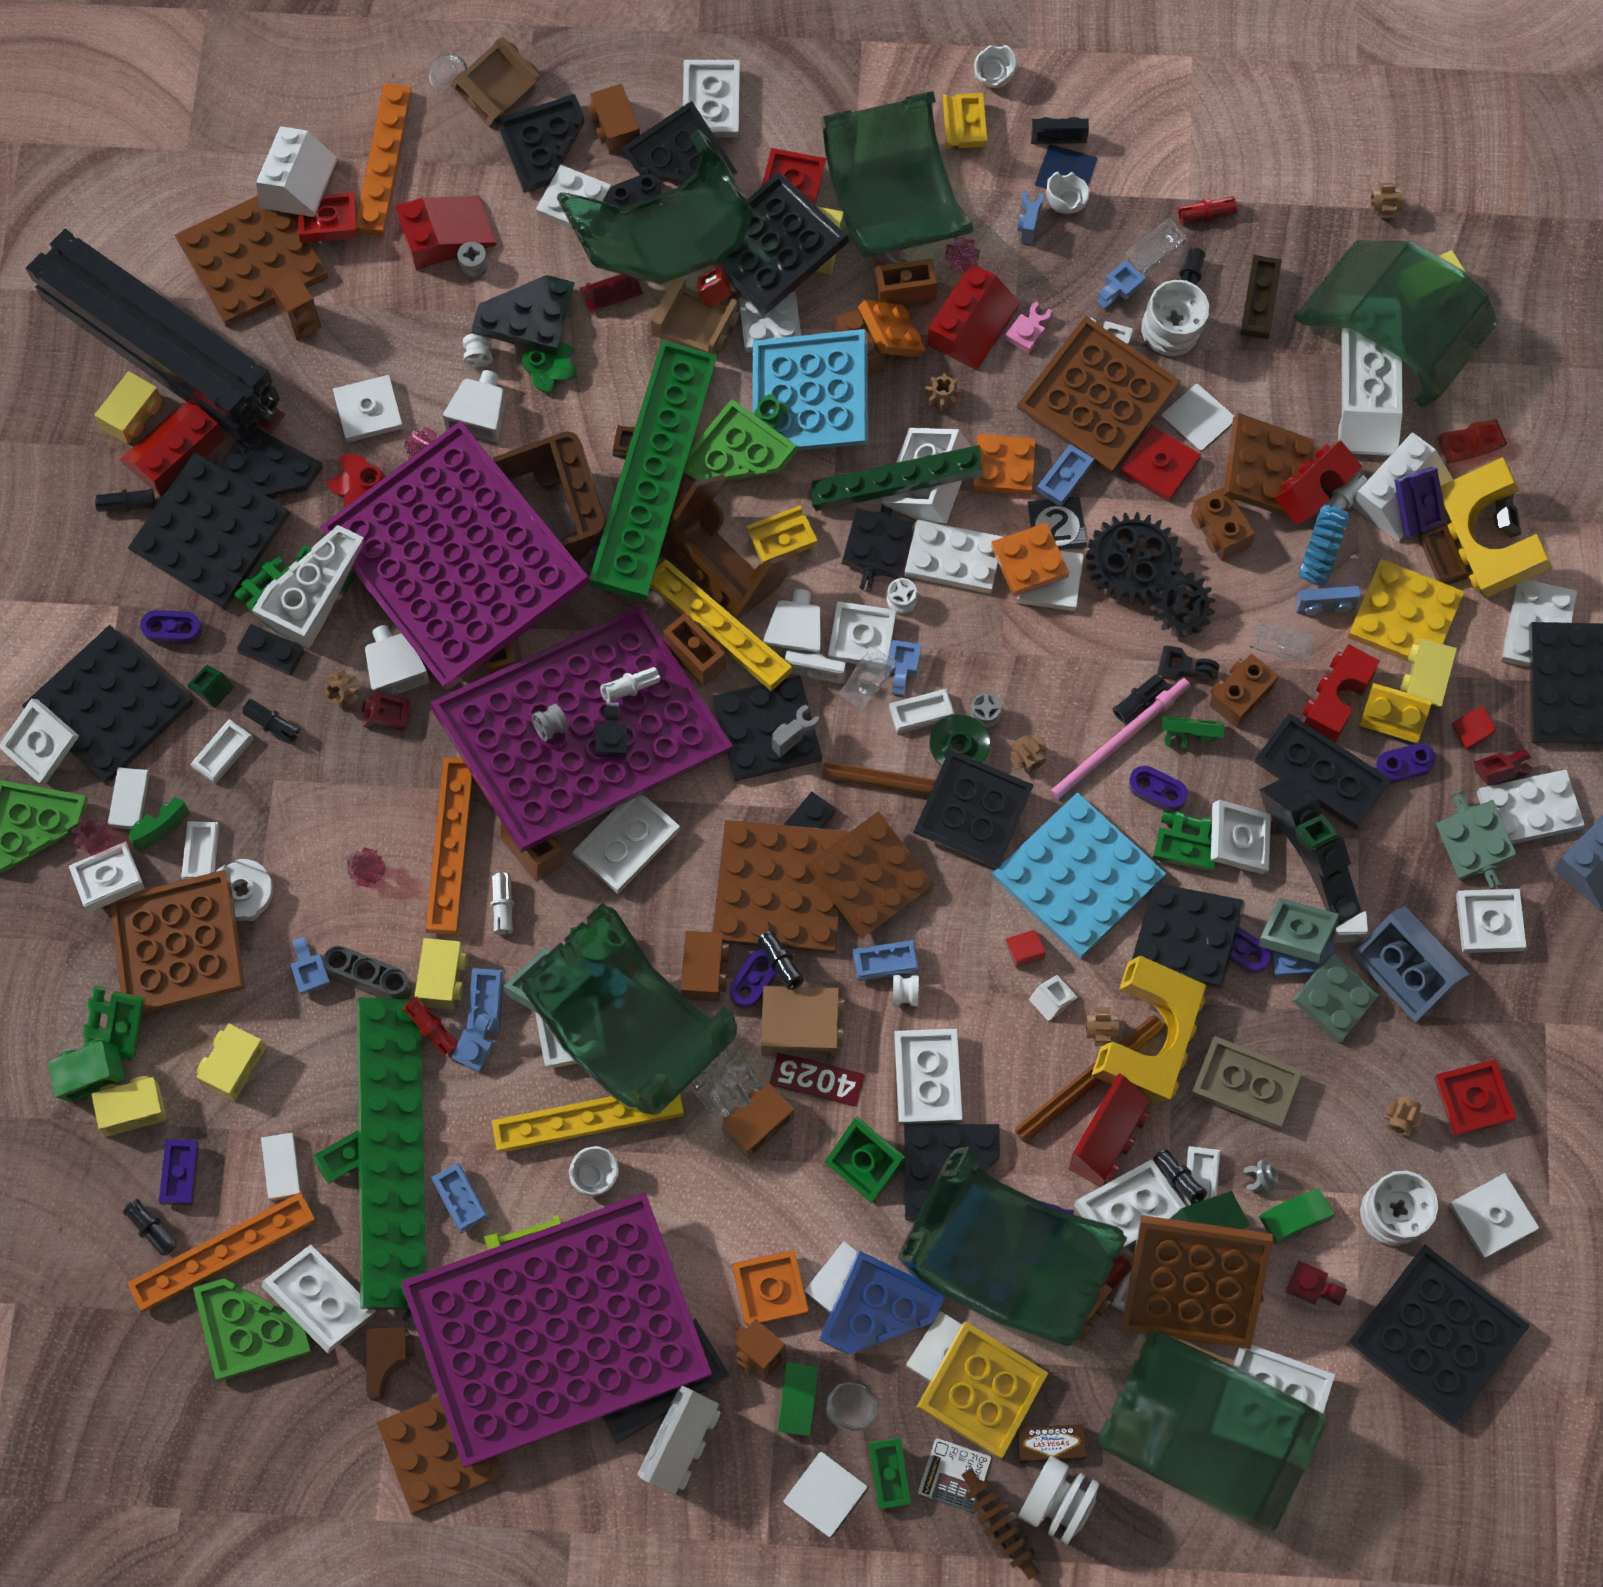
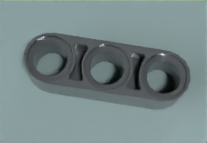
M338 945L332 946L324 954V965L330 977L335 981L378 998L408 999L411 995L412 990L408 977L403 970ZM338 959L347 960L346 964L341 968L332 967L333 963ZM366 970L375 971V974L370 979L364 980L360 978L361 974ZM394 981L403 982V986L399 990L391 991L388 989L389 985Z

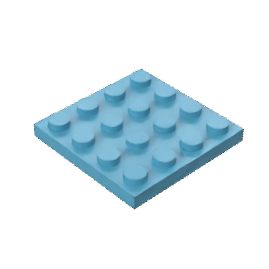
M860 329L753 341L752 414L757 409L759 402L765 396L771 394L776 397L778 402L786 403L788 406V413L782 415L778 426L773 429L794 443L799 451L868 444V333L866 330ZM769 410V414H772L774 410Z
M1078 792L992 873L993 879L1080 960L1152 891L1155 883H1160L1166 877V873Z

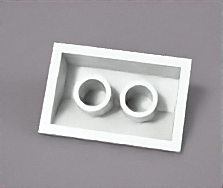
M280 126L256 181L259 208L314 217L337 163V157L310 132Z
M909 428L897 462L972 446L959 429ZM962 481L883 497L882 503L916 520L947 523Z
M1412 432L1359 489L1353 508L1399 542L1405 535L1394 479L1404 478L1408 474L1431 466L1438 469L1440 486L1452 481L1453 478L1436 449Z
M682 1385L678 1389L637 1475L642 1480L673 1494H676L678 1488L683 1490L691 1476V1472L687 1469L692 1459L698 1460L705 1447L706 1442L702 1438L707 1428L712 1430L718 1421L721 1413L717 1410L719 1403Z

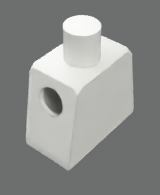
M484 370L479 381L464 379L443 413L446 430L461 420L474 437L496 443L499 442L505 409L504 390L496 386L499 379L496 373Z
M796 589L793 593L792 602L780 600L777 603L763 642L779 656L785 657L787 651L806 655L811 653L820 654V607L810 604L811 593L807 590Z
M388 625L379 626L372 631L375 642L367 645L365 652L373 693L377 690L396 695L430 683L423 662L402 633L392 636Z

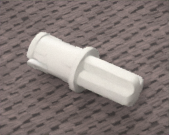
M655 667L633 675L625 673L618 680L602 684L600 686L601 695L606 702H612L628 695L636 696L638 690L658 683L660 676Z
M502 872L496 873L493 876V901L490 902L494 912L493 933L497 935H507L506 931H508V934L514 932L512 907L515 906V902L511 899V876L509 873Z

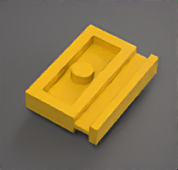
M983 93L955 94V97L943 95L946 149H951V146H959V148L987 147Z
M801 505L746 526L747 533L752 540L761 563L795 551L800 553L817 546L816 536L802 511Z
M1373 683L1360 726L1418 743L1432 700Z

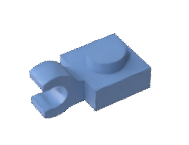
M1024 191L1021 205L1026 211V215L1020 214L1017 231L1022 232L1021 243L1032 245L1039 210L1043 205V194L1039 193L1038 200L1031 202L1028 200V191Z
M1125 260L1106 276L1105 283L1107 286L1098 292L1100 298L1096 303L1105 310L1114 302L1118 295L1126 300L1145 284L1146 277Z
M892 640L887 664V671L895 673L892 694L904 696L907 675H917L922 644Z
M304 937L292 941L299 961L290 965L300 994L304 995L331 985L321 955L311 956Z
M483 1013V1015L479 1014L474 1023L473 1031L469 1029L463 1030L452 1059L477 1071H482L495 1043L487 1039L495 1018L486 1013Z

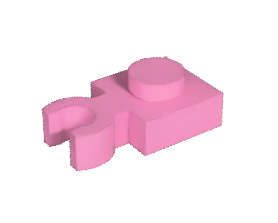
M1038 302L1031 305L1029 317L1020 314L1005 334V341L1027 354L1032 351L1044 335L1045 328L1043 325H1046L1051 319L1052 311L1050 309L1044 315L1036 313L1039 309Z

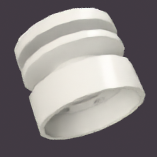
M1171 280L1158 286L1150 297L1141 325L1143 338L1151 349L1166 356H1179L1192 350L1196 346L1209 316V303L1206 295L1198 286L1184 280Z
M1395 1171L1382 1177L1364 1195L1360 1207L1361 1221L1368 1234L1379 1243L1389 1246L1406 1245L1425 1233L1434 1223L1438 1211L1437 1195L1431 1184L1422 1176L1409 1171ZM1394 1205L1399 1207L1398 1213L1400 1215L1398 1217L1392 1215V1207Z
M1050 1455L1018 1518L1036 1528L1046 1516L1051 1518L1052 1522L1048 1535L1053 1537L1059 1524L1067 1527L1060 1541L1068 1545L1070 1540L1082 1530L1096 1503L1097 1489L1100 1482L1092 1479L1087 1491L1081 1490L1079 1486L1085 1474L1081 1472L1072 1483L1065 1481L1069 1465Z

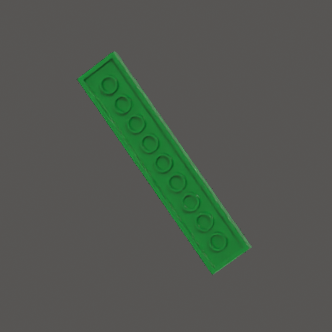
M661 340L589 578L591 582L588 586L646 601L717 355Z
M359 997L357 999L360 1309L410 1310L401 1282L426 1273L422 1044L419 1032L421 1029L402 1010L411 999Z

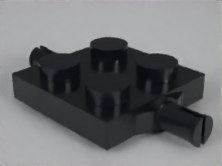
M883 503L880 512L856 508L843 555L842 565L854 567L863 573L859 585L861 590H864L868 580L866 591H871L875 576L899 579L913 523L895 518L891 515L892 509L886 508Z

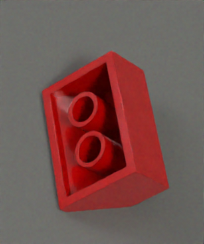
M970 263L929 326L927 345L978 370L1019 307L1020 302L995 274Z
M183 402L121 457L120 461L161 497L171 486L193 452L205 458L224 441L219 424L199 406Z
M1118 1073L1075 1148L1068 1170L1099 1187H1102L1106 1180L1113 1181L1120 1169V1165L1116 1163L1121 1153L1126 1156L1128 1155L1136 1140L1131 1137L1136 1127L1142 1129L1151 1112L1146 1110L1150 1100L1124 1075Z

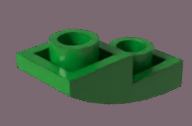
M174 796L170 803L167 802L161 807L157 820L148 814L142 820H138L132 826L130 836L128 837L134 849L137 851L146 849L175 830L190 813L185 802Z
M1318 1188L1262 1213L1259 1219L1267 1232L1272 1234L1274 1244L1300 1236L1307 1228L1329 1222L1335 1214Z
M785 1362L780 1392L781 1402L776 1427L777 1432L810 1436L817 1383V1366Z

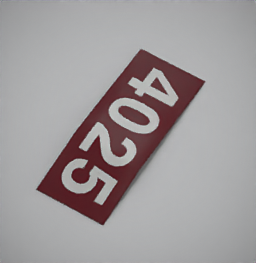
M778 1053L770 1084L856 1107L865 1074L810 1059Z

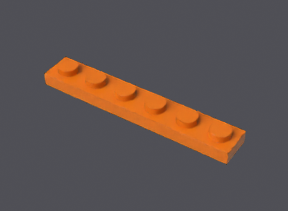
M383 83L357 214V234L385 235L412 96L411 86Z
M443 757L425 928L427 933L458 934L473 775L463 759L458 757Z
M300 1192L127 1282V1285L139 1310L143 1314L316 1223V1220L303 1194Z

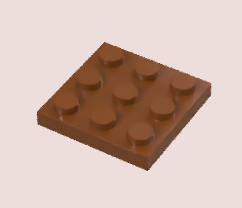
M1238 413L1233 417L1223 496L1290 518L1275 500V497L1283 490L1280 485L1292 475L1297 477L1300 474L1297 469L1307 460L1312 459L1313 461L1315 439Z
M879 811L806 864L807 868L861 939L934 885Z
M439 1396L377 1422L412 1515L505 1477L497 1457L464 1469Z

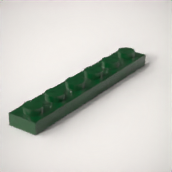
M980 445L814 480L812 481V506L815 511H821L984 476L983 450Z

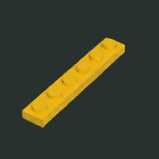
M664 560L656 567L650 588L680 614L686 613L693 621H697L713 641H717L729 656L770 691L775 689L792 673V666L668 560Z
M678 1083L491 1121L497 1152L503 1153L684 1116L679 1086Z

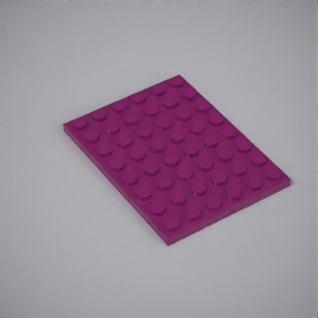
M461 420L320 526L325 535L339 525L364 537L365 540L351 567L446 691L591 582L582 568Z
M641 606L431 701L430 704L434 715L521 853L727 754L733 747ZM655 667L660 676L658 683L638 690L636 696L628 695L612 701L619 703L618 725H627L626 758L595 757L596 724H604V712L606 709V700L601 695L600 686L622 678L625 673L633 675ZM557 704L563 711L569 728L568 731L562 734H553L552 739L545 742L534 728L532 714L538 711L543 713L547 711L549 706Z
M646 1192L401 1282L464 1469L679 1389L682 1385L687 1386L712 1376Z

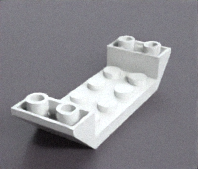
M1339 297L1338 325H1342V417L1338 427V441L1341 440L1352 454L1391 456L1399 447L1402 422L1401 308L1396 299Z

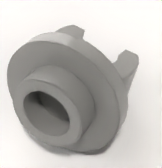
M1263 1159L1258 1161L1257 1167L1248 1166L1243 1169L1247 1175L1255 1173L1257 1175L1256 1182L1247 1185L1248 1190L1258 1192L1263 1188L1267 1192L1274 1190L1275 1183L1278 1182V1175L1273 1164L1269 1165Z

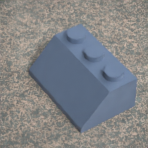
M1603 815L1561 857L1554 869L1558 875L1600 911L1603 909Z
M1406 907L1390 913L1351 954L1415 1023L1449 996L1470 975Z

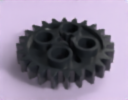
M1136 512L1134 519H1130L1128 514L1124 513L1122 521L1112 516L1111 526L1106 522H1102L1101 531L1095 530L1093 534L1094 539H1089L1088 548L1090 550L1086 552V559L1090 561L1087 562L1086 569L1092 571L1090 580H1099L1098 590L1105 587L1108 588L1106 597H1110L1114 593L1118 594V603L1124 597H1128L1129 605L1133 604L1134 598H1139L1140 603L1144 605L1146 596L1151 598V594L1157 591L1160 592L1156 588L1157 583L1164 582L1165 576L1171 574L1174 576L1175 573L1181 571L1178 567L1182 566L1183 558L1178 557L1182 552V547L1176 546L1178 537L1169 538L1170 527L1163 530L1160 529L1162 520H1158L1155 524L1150 523L1151 515H1148L1144 521L1140 520L1139 512ZM1139 537H1143L1144 541L1141 544L1139 556L1136 558L1130 579L1125 580L1124 577L1128 571L1129 562L1133 557ZM1124 538L1130 540L1131 543L1122 544L1118 540ZM1155 548L1159 551V553L1153 554L1148 552L1146 549ZM1115 563L1122 568L1116 570L1110 568L1109 565ZM1146 573L1150 578L1142 579L1137 574Z

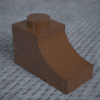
M406 1327L367 1329L366 1394L370 1400L384 1399L385 1387L392 1374L402 1366H410V1356H415L414 1336H409Z

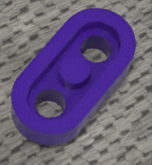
M154 610L146 613L140 623L145 638L151 642L189 644L196 641L202 632V626L198 617L191 612ZM156 626H162L160 631H153ZM186 627L192 628L188 633L182 632Z
M1417 743L1382 753L1375 764V769L1391 779L1390 784L1428 774L1435 764L1436 756L1431 747L1426 744ZM1416 754H1422L1426 760H1418ZM1387 762H1394L1397 768L1388 767Z
M1139 766L1130 775L1129 788L1135 796L1166 811L1180 810L1185 805L1188 791L1181 781L1150 766ZM1146 781L1149 786L1143 788L1139 785V782ZM1173 794L1177 799L1170 801L1166 795Z
M1239 927L1230 961L1243 970L1255 974L1267 968L1271 959V953L1269 949L1259 947V939ZM1256 955L1259 958V962L1253 963L1248 957Z
M764 950L752 953L731 983L730 996L733 1003L738 1007L750 1008L755 1006L763 996V986H770L777 975V971L772 970L768 964L769 958ZM759 965H766L768 970L766 972H759L757 967ZM747 989L751 991V995L749 997H742L740 992Z

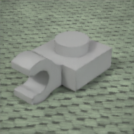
M807 705L798 709L796 720L794 719L788 725L784 723L774 731L772 749L779 757L783 756L800 742L806 732L818 726V716H815L810 721L803 719V716L809 712Z

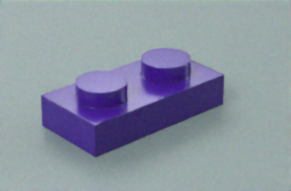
M165 1140L159 1203L161 1205L193 1206L199 1151L198 1141Z

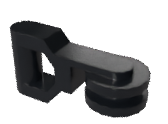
M1163 646L1157 671L1158 675L1175 680L1181 676L1204 680L1217 679L1220 665L1216 661L1204 658L1198 659L1195 670H1191L1192 658L1187 657L1182 648ZM1173 657L1183 660V665L1178 669L1171 668Z

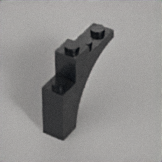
M1287 777L1259 789L1266 813L1271 814V819L1284 832L1301 857L1319 892L1326 911L1339 914L1338 924L1362 913L1348 869V865L1351 862L1343 837L1339 835L1338 840L1313 852L1302 845L1296 838L1297 826L1323 814L1318 799Z

